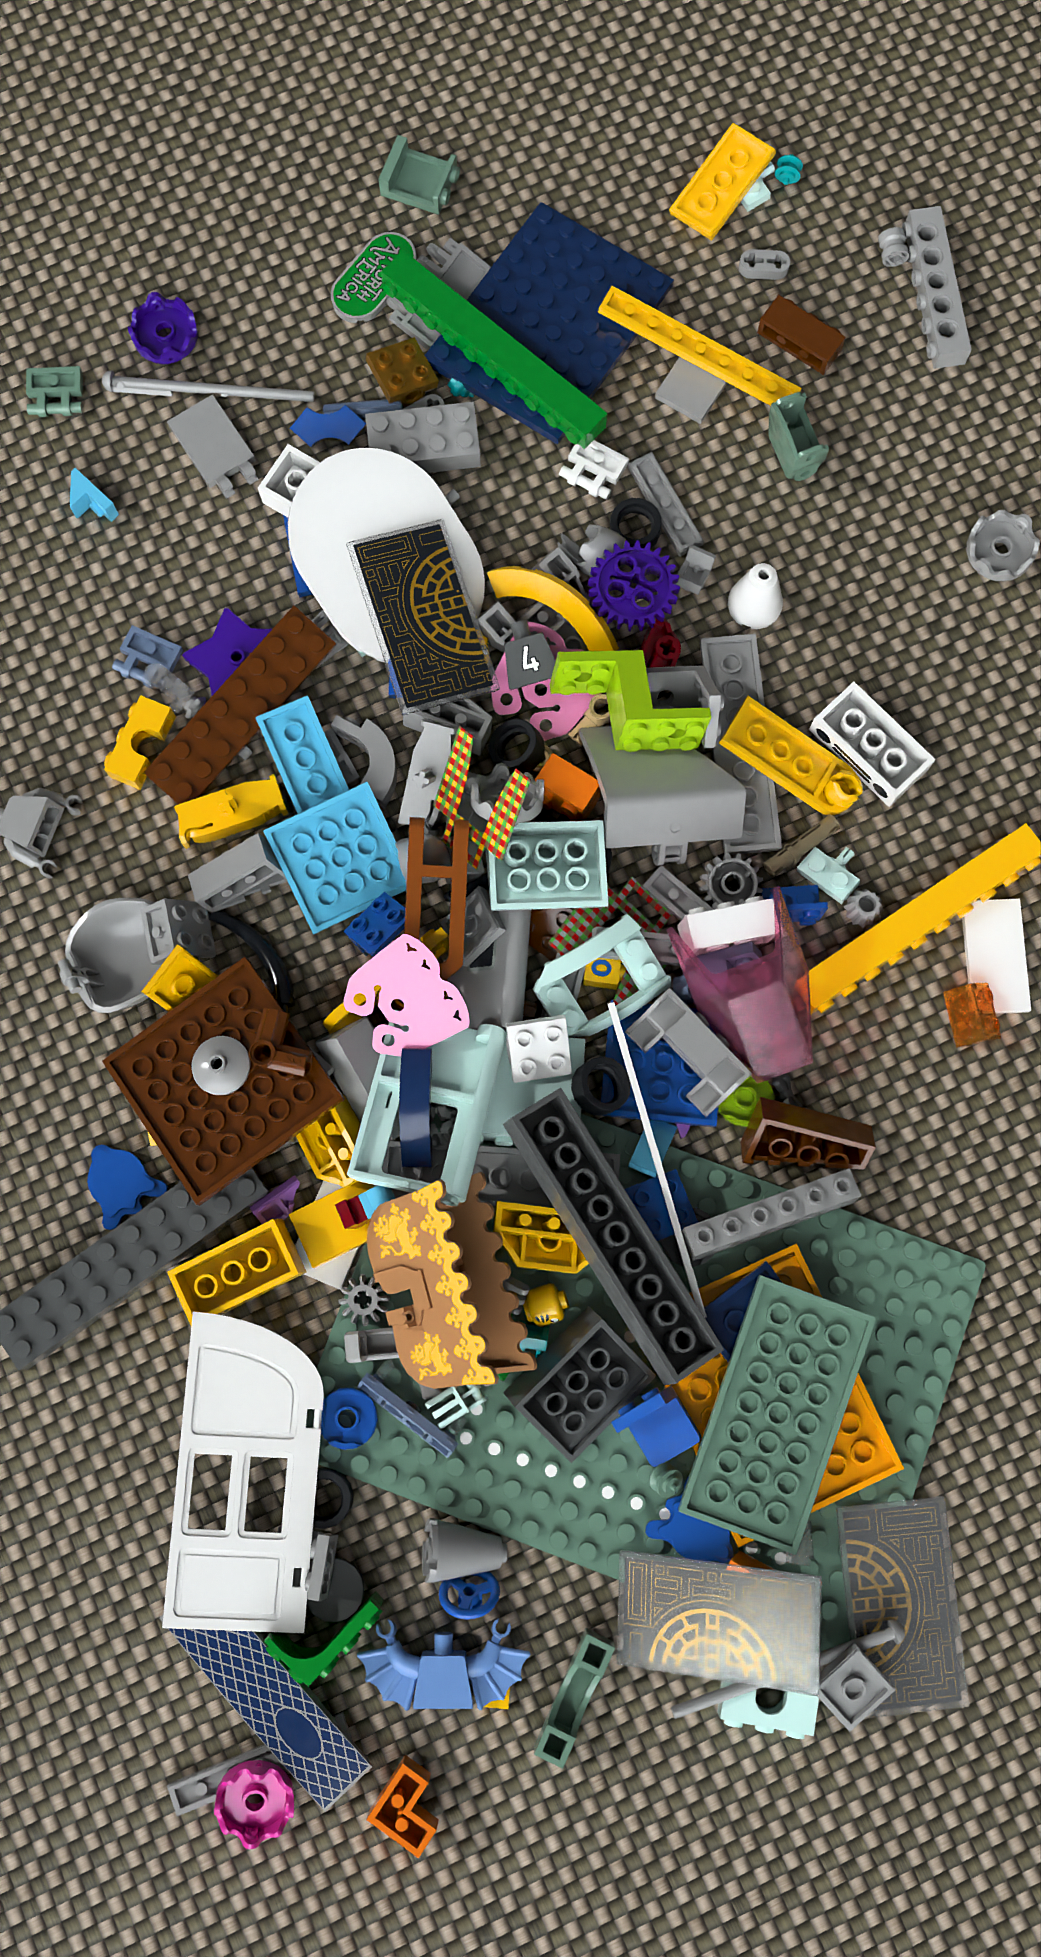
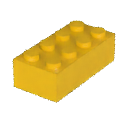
M279 1218L272 1219L167 1273L192 1326L193 1312L222 1315L307 1273L283 1219Z

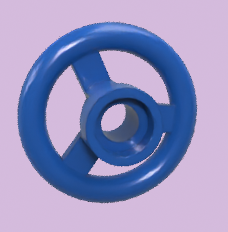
M487 1571L468 1575L478 1576L487 1581L477 1585L472 1583L466 1584L460 1579L461 1577L442 1581L439 1588V1600L444 1610L460 1619H476L489 1613L496 1606L500 1596L499 1583L491 1572ZM450 1586L458 1590L459 1608L454 1606L448 1598ZM491 1592L489 1599L483 1605L482 1594Z

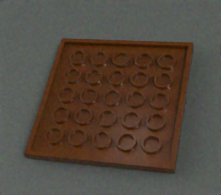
M243 957L102 1060L195 1204L199 1206L345 1100L314 1053L312 1055L311 1070L307 1077L275 1070H265L253 1064L250 1060L251 1066L248 1078L235 1092L227 1095H213L198 1086L192 1074V1060L196 1050L203 1042L216 1036L232 1037L242 1043L249 1054V1048L256 1039L263 1009L271 1008L285 1012L246 957ZM289 1019L283 1045L312 1052ZM270 1048L262 1051L260 1055L261 1062L267 1061L270 1058ZM221 1059L215 1060L213 1064L215 1069H219L222 1066Z

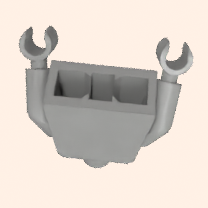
M37 788L24 793L22 796H12L9 798L6 808H0V835L4 837L3 843L11 856L31 868L34 866L39 868L40 873L46 878H53L51 875L46 874L44 869L50 864L58 868L57 864L51 860L42 861L39 857H45L64 811L62 806L67 807L71 815H80V810L72 808L70 805L74 802L83 804L82 799L77 795L64 798L63 794L44 788Z

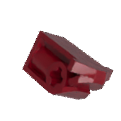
M655 618L654 628L649 626L644 635V640L639 650H643L646 668L675 667L681 653V644L674 631L672 632L671 625L666 618H664L663 622Z

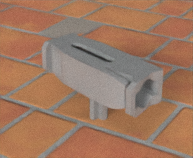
M422 719L420 726L425 728L421 732V736L413 750L398 823L409 825L410 817L425 818L424 834L436 836L439 834L440 829L434 825L439 822L443 813L433 804L459 726L432 719Z

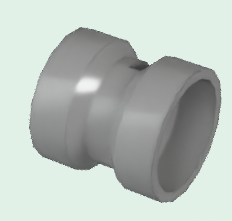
M900 227L889 228L878 236L879 246L883 249L881 255L882 262L887 267L901 265L909 258L908 247L904 245L906 241L905 232Z

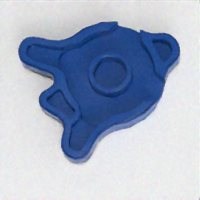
M98 1145L92 1150V1163L88 1172L87 1183L93 1198L102 1208V1224L105 1229H115L120 1225L125 1215L136 1214L143 1209L141 1203L143 1196L158 1198L168 1191V1185L165 1182L152 1178L148 1174L143 1162L133 1153L125 1150L111 1149L106 1145Z
M689 1476L685 1480L684 1489L687 1484ZM683 1493L666 1500L665 1506L670 1512L668 1519L651 1520L645 1526V1532L648 1537L669 1542L677 1553L689 1561L698 1563L710 1561L727 1563L733 1557L729 1530L678 1511Z

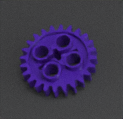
M626 540L623 549H620L615 543L613 553L605 549L603 553L604 559L597 557L595 563L597 567H591L590 575L593 577L589 578L588 586L593 588L589 589L588 595L589 597H596L592 600V607L601 606L598 616L607 614V624L616 620L617 629H620L623 623L627 624L628 632H631L633 625L636 624L639 630L643 631L644 623L646 622L651 628H654L655 618L663 622L665 618L664 613L671 614L672 612L670 604H676L678 597L674 594L679 593L680 586L676 585L679 581V575L672 574L675 572L676 565H667L670 556L666 555L661 558L659 556L660 547L654 552L650 551L651 543L649 542L645 548H640L639 540L636 541L634 547H630L629 542ZM628 565L632 570L630 572H622L618 567ZM653 574L657 576L659 580L651 582L648 581L645 578V576ZM633 583L638 584L635 589L631 588ZM612 590H618L623 595L621 597L615 598L612 597L609 594V592ZM644 599L649 605L647 607H640L635 601Z

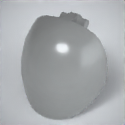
M140 898L105 900L89 909L71 929L66 941V958L58 962L61 970L59 975L63 984L68 986L70 993H79L90 1009L98 1013H112L135 1006L149 998L141 991L162 964L153 965L150 962L141 909L155 902Z

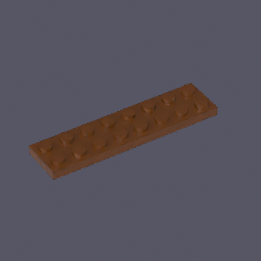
M293 606L143 773L177 804L201 797L261 730L255 717L281 707L337 644L296 606Z

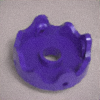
M158 292L148 294L146 302L133 309L131 326L127 327L139 354L156 364H171L182 360L194 349L198 338V326L193 311L179 297L169 300ZM161 329H171V333L168 336L161 337L158 335Z

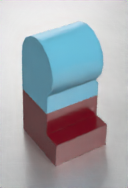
M375 1186L349 1200H343L335 1204L344 1228L357 1229L370 1222L372 1214L379 1205L396 1198L392 1188Z

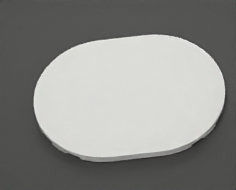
M355 448L326 458L316 465L303 479L292 500L288 515V537L291 555L301 577L333 626L356 650L375 658L377 661L388 663V660H391L353 547L355 544L440 524L472 622L478 618L482 608L485 579L477 548L440 488L417 464L391 451L378 448Z

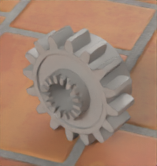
M725 853L723 861L718 856L713 859L715 866L707 864L704 868L708 874L700 876V879L705 881L706 885L701 886L699 890L707 891L708 894L703 901L711 900L713 902L711 907L715 910L717 905L734 901L735 905H741L746 903V899L754 897L755 894H761L763 890L758 888V883L762 882L763 878L756 875L759 867L752 868L750 866L752 859L750 858L746 861L741 860L740 853L736 854L734 858H731L729 853ZM727 877H732L737 881L736 891H729L726 888L725 879Z

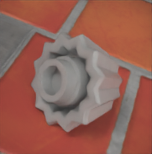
M867 889L862 891L854 890L853 895L847 898V904L843 906L847 911L846 917L851 919L852 924H859L862 928L866 925L874 926L875 921L881 920L880 914L884 911L881 905L882 899L877 897L875 892H870Z

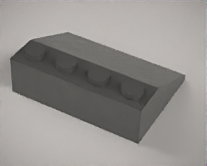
M588 1306L556 1338L546 1351L536 1359L537 1369L524 1371L503 1393L513 1406L572 1463L619 1415L618 1410L631 1403L656 1375L607 1323Z

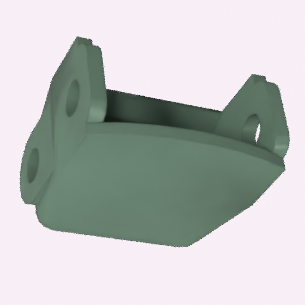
M797 392L778 399L775 403L771 404L769 411V439L785 476L788 479L794 478L795 481L805 480L815 474L818 467L826 459L829 451L828 445L819 444L806 414L804 404L807 396L805 392Z

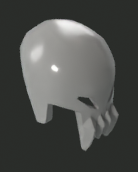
M589 524L585 531L590 541L584 542L581 547L561 533L563 543L560 544L558 542V546L583 574L593 577L590 575L591 567H597L595 564L596 558L604 559L603 553L605 549L613 553L615 543L620 549H623L626 541L618 532Z
M424 834L423 865L450 866V854L445 843L435 835ZM409 838L401 839L395 843L398 849L400 868L406 880L405 883L407 882ZM422 877V884L436 882L441 878Z

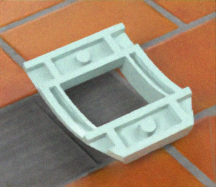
M625 914L621 917V920L610 928H605L577 948L551 962H546L540 979L537 978L533 987L534 993L549 1017L564 1015L566 1017L568 1037L591 1036L613 1025L609 1010L588 1020L562 979L613 948L639 989L632 996L615 1006L620 1021L671 987V976L666 975L641 934V927L628 914Z

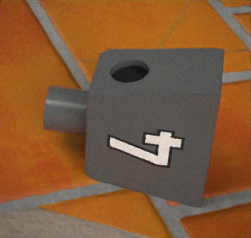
M527 620L510 624L515 640L504 643L509 689L514 690L551 679L556 660L543 632L531 635Z

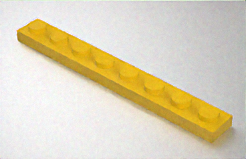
M611 286L599 307L598 313L770 406L778 399L800 392L802 389L614 286Z

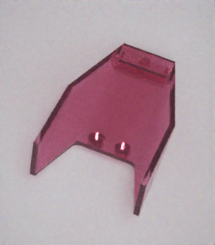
M779 886L771 889L774 898V951L718 974L711 973L672 927L666 929L698 1012L705 1017L709 1026L716 1034L719 1033L727 1040L730 1045L728 1049L752 1073L751 1076L757 1084L813 1063L809 969Z

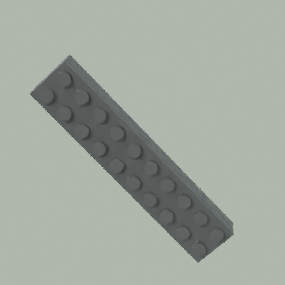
M562 1088L557 1089L506 1121L503 1126L664 1385L677 1384L724 1351L721 1343Z
M252 1167L199 1206L195 1204L182 1182H179L0 1310L1 1345L18 1371L29 1370L250 1211V1207L269 1194L271 1190L255 1167Z

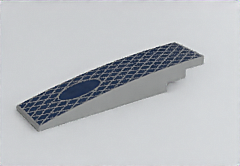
M167 1628L254 1733L325 1812L372 1768L371 1762L336 1722L313 1691L304 1682L302 1684L297 1683L289 1675L288 1670L290 1668L282 1660L276 1661L266 1651L268 1645L264 1642L267 1637L265 1632Z

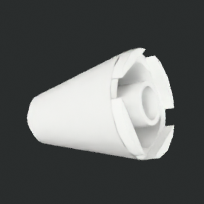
M765 563L757 564L732 587L728 596L730 615L736 623L741 626L742 624L751 627L750 629L757 630L768 627L777 620L783 607V597L777 572L771 565Z

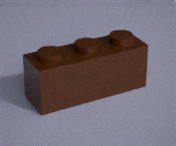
M779 294L760 318L757 332L822 375L826 373L841 353L846 338L838 329L829 327L821 322L816 315L807 313L792 300L785 299Z

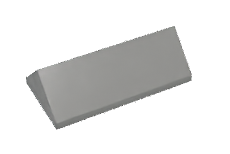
M368 1016L315 1042L324 1060L335 1069L332 1074L360 1123L380 1053L373 1049L374 1027ZM399 1107L390 1140H394L400 1135Z

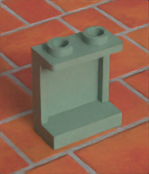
M397 135L378 179L381 196L439 215L443 205L446 206L449 202L452 183L456 184L459 178L460 167L457 166V155L451 154L449 160L445 161L409 149L408 139Z

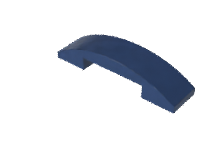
M402 1048L399 1124L402 1167H432V1049Z

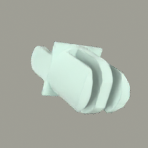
M466 1385L469 1391L463 1395L457 1389L458 1386L449 1387L425 1403L428 1409L448 1395L454 1394L455 1399L432 1413L435 1419L457 1404H460L462 1409L437 1424L440 1430L488 1399L487 1395L484 1397L479 1390L481 1388L480 1385ZM472 1394L476 1402L468 1407L464 1398Z

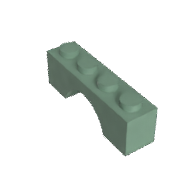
M585 1628L535 1742L534 1755L563 1769L576 1740L589 1700L598 1682L602 1679L615 1650L614 1641Z

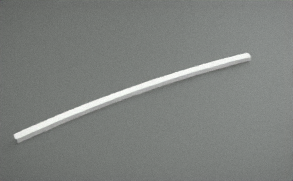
M609 1003L608 1008L693 1298L705 1318L707 1316L696 1277L690 1262L615 1003Z

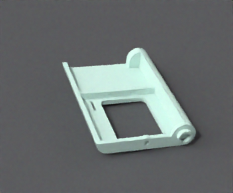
M392 1022L388 1024L389 1026L402 1029L403 1032L409 1031L407 1025L402 1026ZM481 1024L478 1030L466 1028L426 1048L432 1049L431 1102L455 1107L458 1110L441 1176L446 1185V1194L440 1202L448 1206H458L459 1203L466 1201L507 1032L503 1028L495 1025ZM386 1034L383 1044L392 1046L395 1038L391 1034ZM380 1053L347 1175L357 1181L412 1193L431 1183L386 1174L382 1171L399 1107L401 1056Z

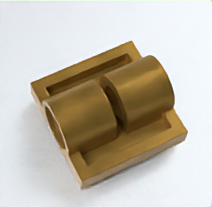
M415 337L366 353V362L389 404L400 400L403 406H409L423 398L425 391L438 387L439 380Z

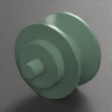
M666 1462L656 1466L649 1477L650 1487L663 1498H669L676 1494L683 1482L681 1472Z

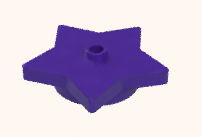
M224 608L212 638L189 649L182 656L186 662L208 678L211 696H213L272 629L250 628L230 609Z

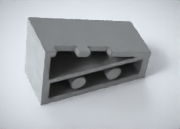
M461 694L409 708L405 705L403 708V725L419 732H423L425 728L420 726L422 719H432L463 727L474 736L472 753L479 756L491 734L492 716L467 696L463 697Z
M259 833L247 838L242 843L225 851L222 855L188 874L195 902L211 913L246 901L244 896L261 891L263 895L271 892L270 887L284 882H287L289 886L268 840Z

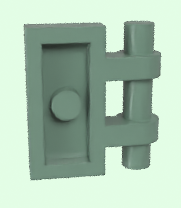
M81 367L26 368V394L29 398H37L36 404H27L28 415L48 417L49 414L73 416V413H83L82 402H72V397L83 396V371ZM61 397V402L48 403V398Z

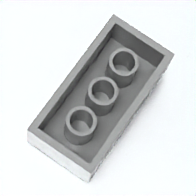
M474 402L365 414L369 448H378L399 454L417 464L426 473L481 467Z

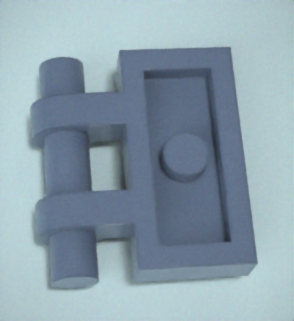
M132 625L120 647V651L128 657L125 662L116 659L112 668L121 672V676L125 678L137 679L148 688L155 687L163 691L166 688L167 681L160 678L159 674L161 670L172 674L183 653V649L179 645ZM139 661L150 665L147 672L136 667Z

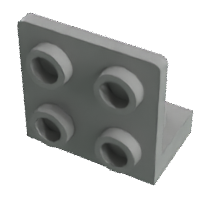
M164 898L141 909L151 964H163L177 944L194 957L213 958L216 956L208 911L195 901Z
M282 1526L278 1527L277 1532H281ZM312 1532L310 1568L305 1579V1591H308V1600L322 1601L328 1599L338 1535ZM294 1568L292 1586H300L301 1568Z

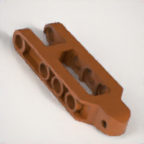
M410 817L404 934L411 935L419 940L422 877L451 878L448 959L443 963H439L440 978L447 981L463 965L469 820L454 819L451 866L423 865L425 818ZM406 943L408 952L417 951V949L410 947L409 943ZM423 962L421 967H425L428 970H430V967ZM444 991V999H446L447 991Z

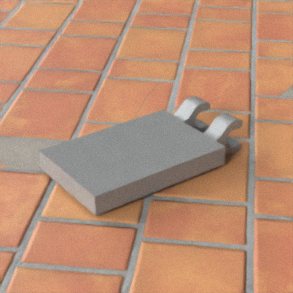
M213 394L167 421L169 428L208 487L211 488L217 484L226 499L236 494L228 477L238 471L242 473L249 485L259 480L255 469L251 465L256 461L253 453Z

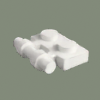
M595 440L585 450L578 444H575L568 455V461L574 463L575 466L573 469H570L564 465L560 470L559 476L567 479V483L573 486L579 485L588 490L590 495L594 497L600 496L607 500L612 490L603 486L605 481L616 485L629 463V458ZM587 470L597 475L595 480L593 481L582 475L583 471Z

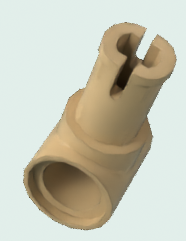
M598 694L591 699L589 708L583 714L585 717L568 733L569 737L576 741L579 746L583 745L579 736L580 728L602 727L611 722L609 711L604 715H599L595 712L600 704H608L606 694Z

